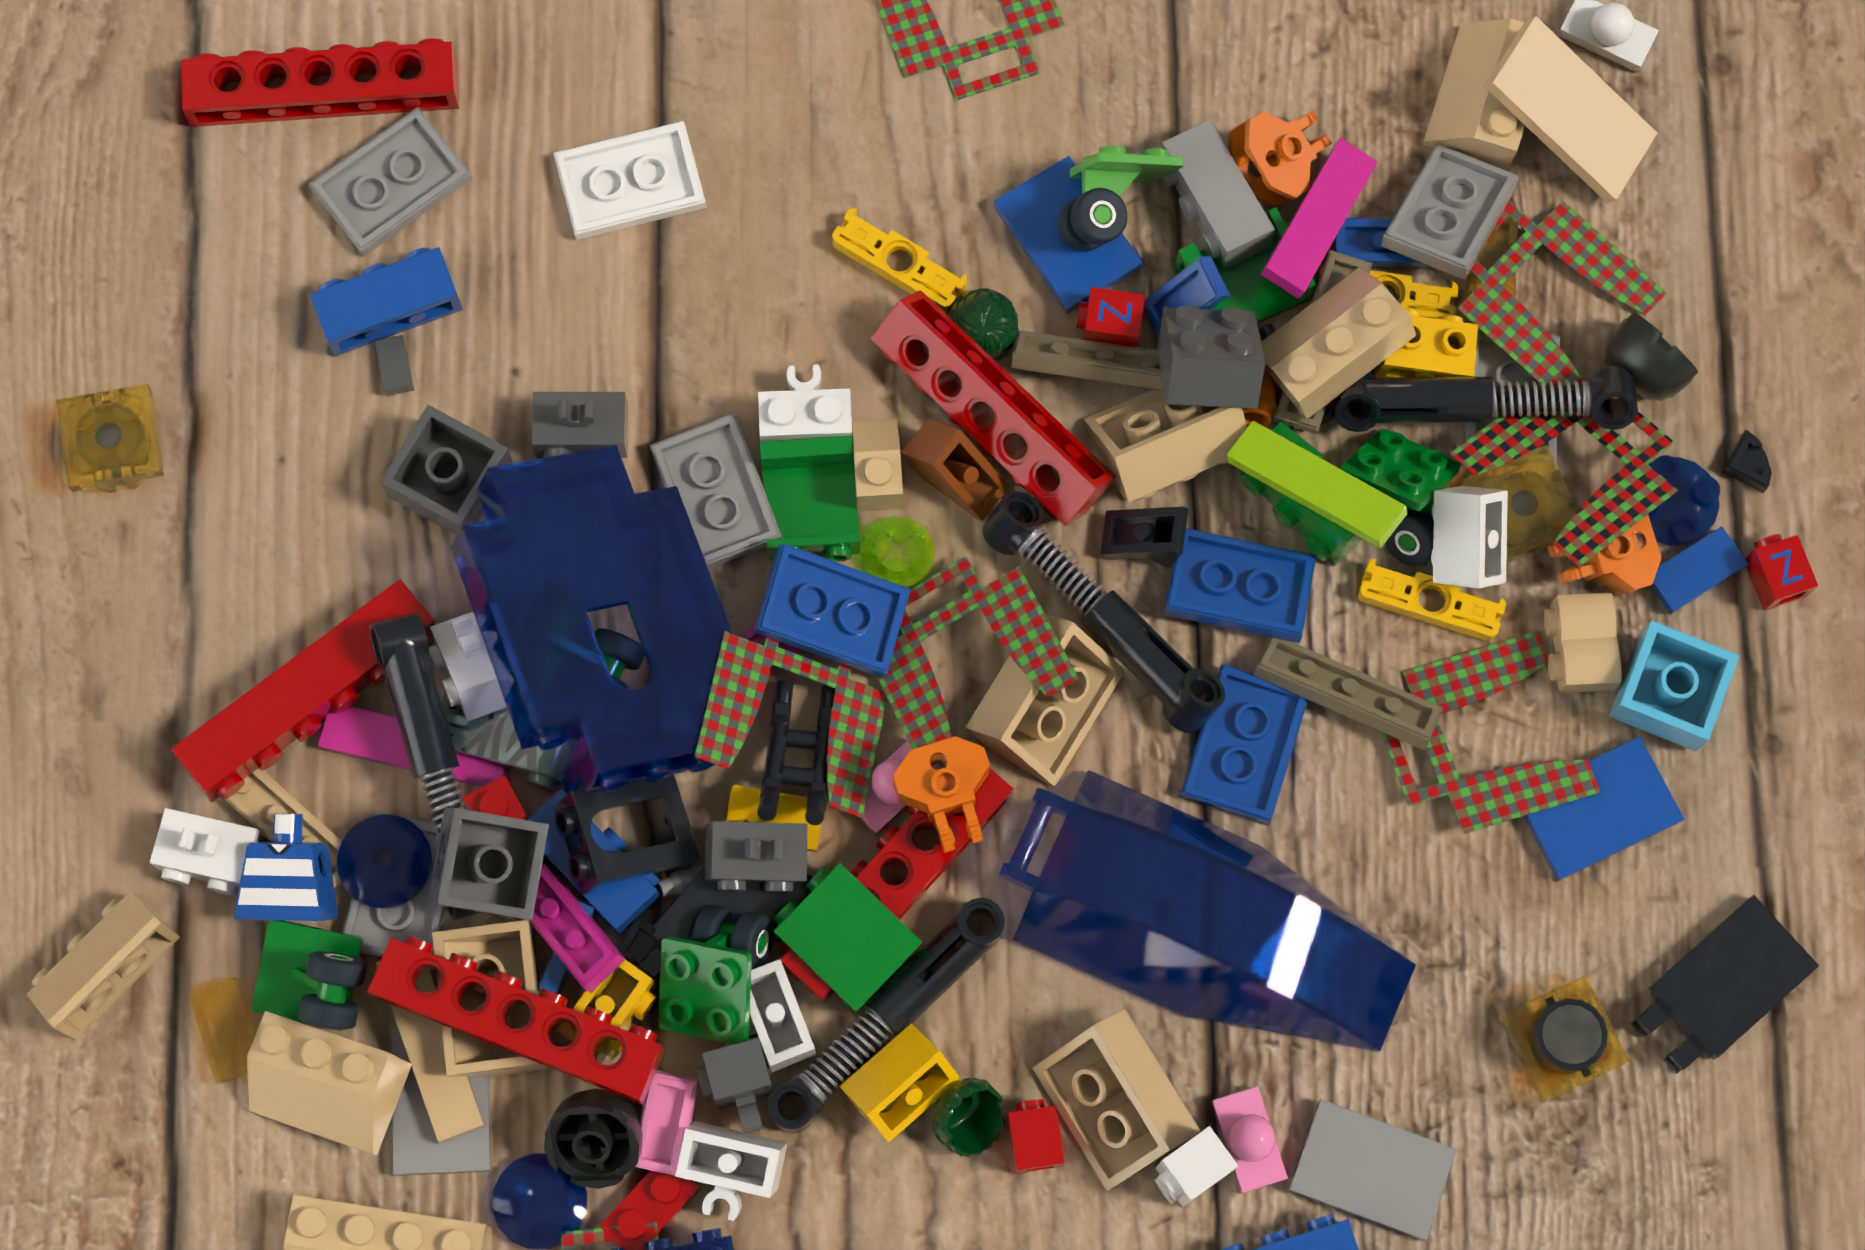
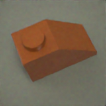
M930 418L926 420L901 451L905 459L926 482L980 521L984 520L1010 487L960 429Z

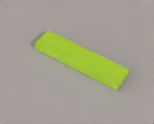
M1255 421L1251 422L1226 454L1228 463L1380 549L1408 514L1406 505Z

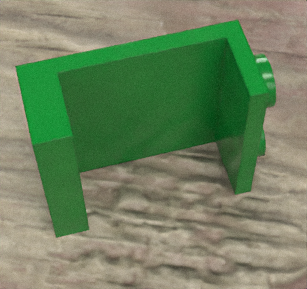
M1277 207L1267 212V217L1275 228L1272 248L1225 271L1217 258L1212 259L1230 294L1229 297L1212 310L1240 308L1245 311H1254L1258 324L1312 299L1316 282H1318L1317 272L1299 299L1261 275L1262 270L1290 223L1288 218L1282 219ZM1193 243L1178 250L1175 267L1180 273L1199 257L1208 255L1205 250L1199 252L1196 244Z
M852 435L760 442L763 487L783 539L767 540L768 559L774 560L777 547L781 543L834 562L847 561L852 558V554H860Z
M839 863L832 871L824 866L806 885L811 893L799 905L791 900L777 914L773 921L778 927L773 931V935L779 943L783 941L842 998L841 1003L855 1015L915 953L923 942Z

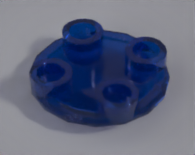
M1669 455L1656 458L1648 465L1678 490L1648 514L1656 541L1668 546L1688 545L1703 537L1715 523L1720 507V485L1716 479L1711 477L1706 470L1694 461Z
M532 1153L514 1160L500 1174L493 1189L492 1212L498 1228L511 1242L527 1249L550 1250L561 1244V1237L566 1231L579 1230L587 1213L588 1190L586 1187L570 1182L571 1175L565 1173L560 1167L556 1171L550 1165L546 1154Z

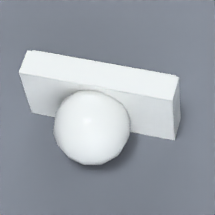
M1575 0L1557 36L1638 73L1659 30L1634 19L1631 10L1621 3L1610 2L1602 4L1595 0Z

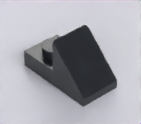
M1179 506L1107 510L1100 555L1110 560L1149 558L1164 567H1170L1183 554L1189 509Z

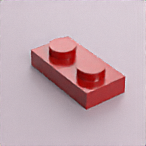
M650 1170L599 1227L623 1250H645L647 1244L671 1222L701 1188L693 1180ZM657 1222L658 1231H646L647 1223Z

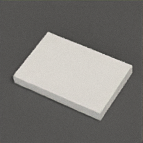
M684 121L553 153L576 240L707 208Z

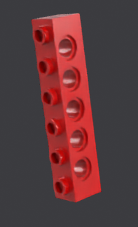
M427 38L419 41L418 44L399 45L392 41H382L374 44L373 47L355 48L347 44H338L331 46L329 50L310 51L302 47H293L286 49L284 53L272 54L248 50L241 52L239 56L227 57L203 53L196 55L194 59L181 60L182 110L191 127L406 113L413 111L417 107L421 111L459 109L458 71L455 51L451 41L444 42L437 38ZM418 69L421 71L413 79L405 80L400 78L406 70ZM364 72L376 73L374 78L368 82L360 83L356 81L357 77ZM319 75L331 76L324 85H311L313 79ZM275 78L286 79L284 84L278 88H266L267 84ZM230 81L241 82L238 88L231 92L221 91L223 86Z
M922 290L900 299L872 336L871 340L881 348L882 354L887 360L905 371L913 379L918 390L931 396L946 411L947 417L954 424L963 427L978 442L980 449L985 454L995 458L1010 472L1013 481L1017 485L1027 489L1043 504L1044 510L1048 515L1061 521L1065 526L1084 516L1116 478L1100 460ZM922 342L926 344L929 355L924 351ZM954 372L959 376L962 386L957 383ZM987 404L992 408L994 417L988 412ZM1019 435L1024 438L1027 449L1021 444ZM1052 466L1058 471L1060 480L1054 476Z
M991 768L989 775L975 794L976 803L974 809L981 831L1012 798L1014 790ZM910 807L907 812L912 817L901 829L893 825L876 844L880 852L869 864L862 859L850 873L901 920L972 842L967 835L963 815H950L946 817L948 826L952 829L955 838V850L944 853L939 838V843L934 849L923 851L913 844V836L918 831L924 829L931 830L938 836L934 821H929L926 812ZM898 864L907 871L908 876L903 883L892 886L882 880L880 873L887 865ZM784 943L780 951L785 954L781 958L785 971L818 1001L824 1004L835 991Z
M407 935L404 942L390 938L367 991L375 999L643 1105L665 1052L663 1046L656 1043L658 1034L634 1024L630 1025L628 1031L611 1025L613 1019L611 1015L592 1007L586 1006L584 1012L580 1013L565 1007L568 1001L567 998L541 988L538 996L520 988L523 981L504 972L496 971L493 978L476 971L478 963L461 955L451 953L449 960L431 954L434 946L413 936ZM429 969L440 971L441 983L439 987L430 993L419 992L417 988L419 976ZM472 987L485 989L486 1001L481 1008L475 1011L463 1009L462 997L468 989ZM516 1005H526L531 1009L529 1023L520 1029L508 1027L506 1017L509 1010ZM568 1022L575 1025L577 1035L570 1045L558 1047L552 1044L551 1033L558 1024ZM607 1040L617 1041L622 1046L621 1057L611 1065H603L596 1059L597 1048Z

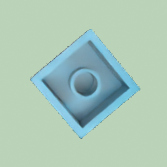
M1651 620L1638 636L1609 717L1697 751L1710 739L1740 655Z

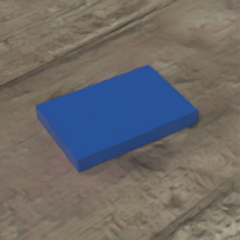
M1070 156L997 198L993 204L1066 314L1079 307L1080 301H1089L1091 287L1109 289L1142 269L1143 262L1123 233L1116 239L1088 252L1074 250L1062 240L1057 226L1059 213L1065 204L1082 195V179H1070V169L1076 166Z
M1186 528L1183 554L1173 563L1163 615L1300 643L1303 635L1316 555Z
M781 543L777 547L753 632L883 678L888 674L910 589Z
M1221 664L1217 678L1224 687L1225 700L1200 730L1180 797L1269 825L1308 699L1255 677L1252 673Z
M1641 737L1589 761L1601 793L1523 816L1557 881H1561L1684 820Z

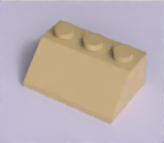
M1510 18L1460 24L1422 145L1434 148L1436 143L1508 171L1518 151L1525 125L1493 96L1484 85L1524 22Z
M1359 267L1261 342L1266 361L1264 369L1307 420L1413 339L1416 333L1411 316L1379 280Z
M1158 389L1148 391L1084 419L1086 428L1103 464L1116 476L1112 483L1128 503L1136 499H1146L1155 494L1157 490L1176 482L1188 481L1199 472L1218 464L1228 463L1226 454L1247 429L1241 407L1166 404L1164 391Z
M1045 614L1079 679L1047 697L1018 667L1012 657L1009 656L965 728L994 753L1046 784L1055 787L1126 670L1074 622Z
M132 891L125 897L119 895L114 898L102 911L101 915L104 918L91 931L85 929L77 934L67 946L69 953L56 965L51 963L44 967L32 980L34 987L26 994L54 1029L76 1040L180 938L155 911Z
M529 920L432 932L434 955L449 960L451 953L461 955L478 963L477 972L492 978L496 971L504 972L523 981L520 989L537 996L539 995L540 989L538 985L540 982L534 928ZM436 970L437 986L439 987L441 983V973L440 971ZM481 987L468 989L462 997L463 1009L475 1011L481 1008L486 1001L485 989ZM526 1005L512 1007L506 1017L508 1027L513 1029L525 1027L531 1019L530 1007ZM442 1025L447 1077L501 1076L549 1069V1067Z
M1125 1009L1094 1024L1032 1068L1107 1192L1170 1154L1201 1132Z
M265 1011L247 1055L249 1111L377 1156L412 1064L389 1052Z

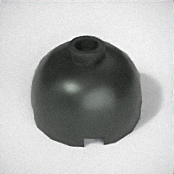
M1633 312L1618 325L1610 336L1607 346V361L1610 366L1622 367L1630 372L1634 378L1635 390L1638 395L1648 400L1659 401L1673 397L1687 387L1698 373V370L1675 345L1672 347L1662 338L1663 334L1639 314Z
M593 1088L574 1093L560 1103L546 1128L544 1151L550 1165L556 1171L560 1167L565 1173L571 1175L570 1182L581 1187L600 1189L617 1185L624 1180L625 1174L635 1168L641 1154L643 1132L638 1113L624 1097L604 1089Z

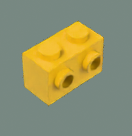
M1405 309L1411 316L1416 336L1377 365L1374 371L1376 378L1474 377L1478 324L1464 323L1462 317L1455 315H1442L1437 317V319L1421 317L1418 311Z
M625 960L592 993L586 990L573 1007V1010L583 1013L586 1006L595 1008L613 1017L611 1025L626 1030L635 1017L642 1020L650 1011L657 999V996L652 993L657 986L651 977ZM564 1022L557 1030L560 1036L569 1043H572L576 1038L577 1029L572 1023ZM607 1040L601 1043L596 1051L597 1061L602 1064L607 1056L613 1060L622 1050L621 1044L614 1040Z
M911 1023L839 1087L860 1114L889 1143L961 1078L941 1051Z

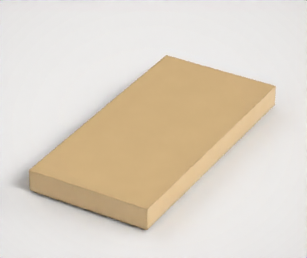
M1537 16L1526 19L1484 85L1493 96L1606 203L1617 200L1658 134Z

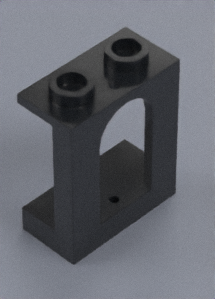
M673 771L572 791L555 805V825L560 836L565 838L570 855L568 860L569 871L573 880L578 882L582 895L589 894L599 885L665 871L666 876H670L673 872L690 868L701 860ZM643 802L656 845L623 853H609L602 850L595 843L591 835L590 826L593 817L603 810Z

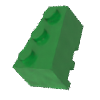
M1280 422L1271 430L1323 459V454L1283 422ZM1238 469L1243 485L1257 497L1262 494L1274 506L1272 511L1276 518L1287 528L1292 529L1295 527L1306 538L1305 544L1307 548L1318 559L1322 561L1328 559L1336 566L1363 540Z

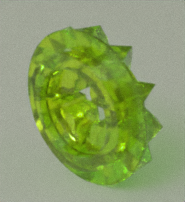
M891 515L885 520L874 522L866 536L863 537L861 559L868 574L903 587H910L920 582L930 571L934 561V543L927 528L915 522L912 517L903 518ZM887 537L898 545L910 541V545L906 549V555L911 565H908L905 560L902 561L899 557L885 561L886 556L890 552Z

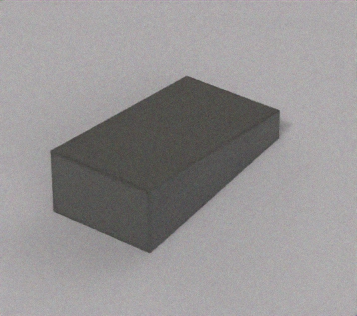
M403 335L375 341L386 396L414 391Z

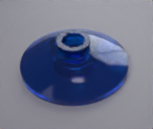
M390 814L375 815L357 823L345 835L337 855L338 875L344 888L354 899L373 908H394L409 902L422 891L432 869V851L424 833L411 821ZM385 850L390 852L391 859L387 865L381 867L375 865L374 857L379 851Z

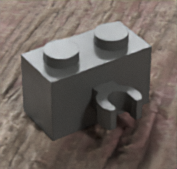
M533 392L532 447L536 458H543L544 462L551 464H565L570 462L571 458H589V461L592 463L611 464L616 462L617 458H627L628 402L625 392Z
M712 821L706 824L705 882H717V890L746 891V883H765V892H793V884L807 881L808 824Z
M759 1038L702 1053L705 1065L696 1069L706 1101L714 1099L719 1110L737 1105L744 1134L763 1130L756 1100L768 1097L773 1088Z

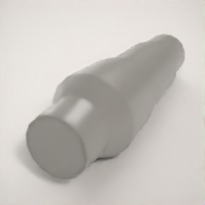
M704 865L676 871L669 877L661 879L657 885L662 898L679 895Z

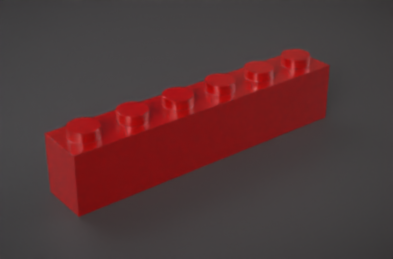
M399 579L180 741L171 750L177 761L211 803L219 797L223 800L227 799L244 786L245 781L243 779L257 768L263 771L278 762L283 756L282 750L296 739L299 742H303L313 736L321 727L320 721L326 718V715L332 710H335L337 714L346 711L359 699L358 693L372 682L374 685H379L386 681L384 671L380 668L372 647L369 629L371 623L418 612L424 624L430 647L434 642L430 627L435 625V620L403 581Z

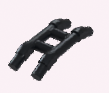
M779 680L775 682L767 754L757 811L758 816L765 821H770L776 817L781 784L809 787L805 819L811 825H819L824 820L828 798L827 748L835 688L827 685L822 686L817 731L789 729L794 683ZM786 747L814 750L812 769L784 766Z

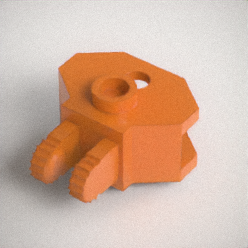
M1263 111L1229 131L1228 151L1259 202L1275 208L1309 190L1311 161L1317 158L1316 153L1332 144L1328 135L1319 136L1308 142L1302 131L1312 126L1314 121L1318 119L1314 111L1305 114L1297 120L1294 118L1289 122ZM1249 162H1252L1253 167L1259 173L1258 176H1253L1249 173Z
M1646 515L1580 568L1572 567L1557 574L1559 585L1583 578L1586 581L1595 579L1616 596L1652 585L1662 557L1649 516ZM1636 533L1640 534L1643 538V546L1641 548ZM1554 545L1548 547L1551 557L1565 556Z
M954 736L910 750L893 774V786L898 802L927 813L929 821H934L944 853L955 850V838L952 829L948 826L946 817L956 813H963L966 832L973 844L984 841L974 808L976 803L975 794L989 775L990 763L985 748ZM942 762L945 764V768L936 770L931 764Z

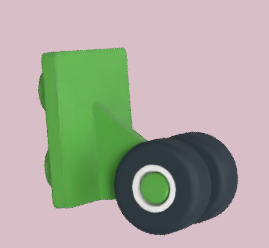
M1121 146L1100 147L1098 153L1085 156L1084 161L1070 169V179H1082V195L1065 204L1059 213L1057 226L1062 240L1074 250L1088 252L1116 239L1124 231L1127 224V209L1120 198L1132 182L1154 183L1183 167V157L1169 156V150L1159 148L1142 150V155L1126 154V148Z

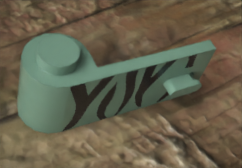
M444 693L441 703L455 752L515 767L527 775L525 781L527 784L540 789L552 791L554 784L564 785L581 735L579 728L561 720L512 707H506L467 722L460 705L451 707L446 693Z

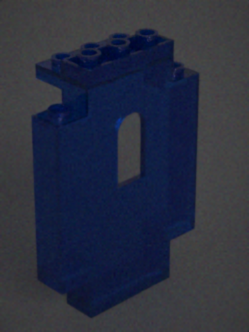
M617 445L488 468L477 488L487 521L461 525L450 548L521 748L527 749L539 746L541 750H549L561 746L567 741L572 758L560 775L566 793L581 789L589 791L602 788L603 792H612L625 787L630 781L645 778L647 782H656L669 777L673 772L674 774H680L689 770L695 773L715 765L696 758L695 753L724 631L733 633L677 486L635 494ZM627 605L650 667L651 679L648 685L636 690L626 689L618 685L611 678L587 612Z

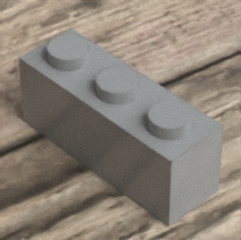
M1211 120L1162 142V149L1169 150V156L1183 157V167L1165 176L1163 180L1168 186L1174 184L1181 196L1179 198L1181 210L1190 223L1193 221L1197 223L1202 232L1200 235L1201 243L1208 256H1211L1212 259L1217 258L1225 271L1272 248L1275 228Z

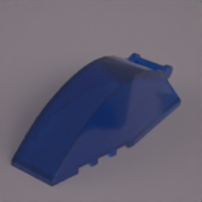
M1088 770L1073 802L1045 789H1036L1032 801L1036 804L1009 864L1003 863L998 874L1003 879L1032 891L1030 900L1013 940L1185 1018L1204 1019L1226 1023L1229 1026L1260 1029L1275 1032L1278 1035L1289 1037L1293 1035L1320 1040V1042L1380 1052L1416 964L1270 852L1254 842ZM1055 812L1066 818L1040 877L1027 872V869L1052 813Z

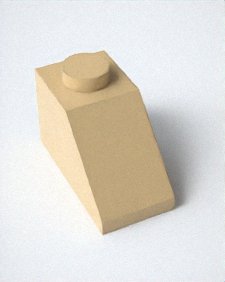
M897 419L852 421L857 511L903 509L901 454Z

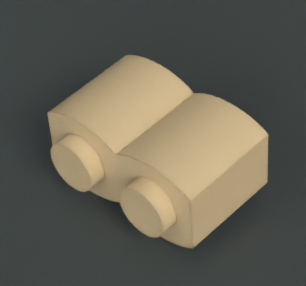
M1613 594L1556 595L1551 603V608H1546L1544 611L1546 636H1553L1555 653H1550L1548 658L1550 680L1557 681L1559 693L1615 691L1621 684V659L1617 640L1616 611Z

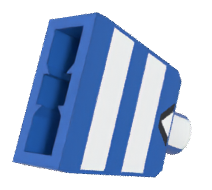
M274 814L273 841L248 843L234 919L294 921L337 919L338 911L329 849L324 842H302L303 814Z

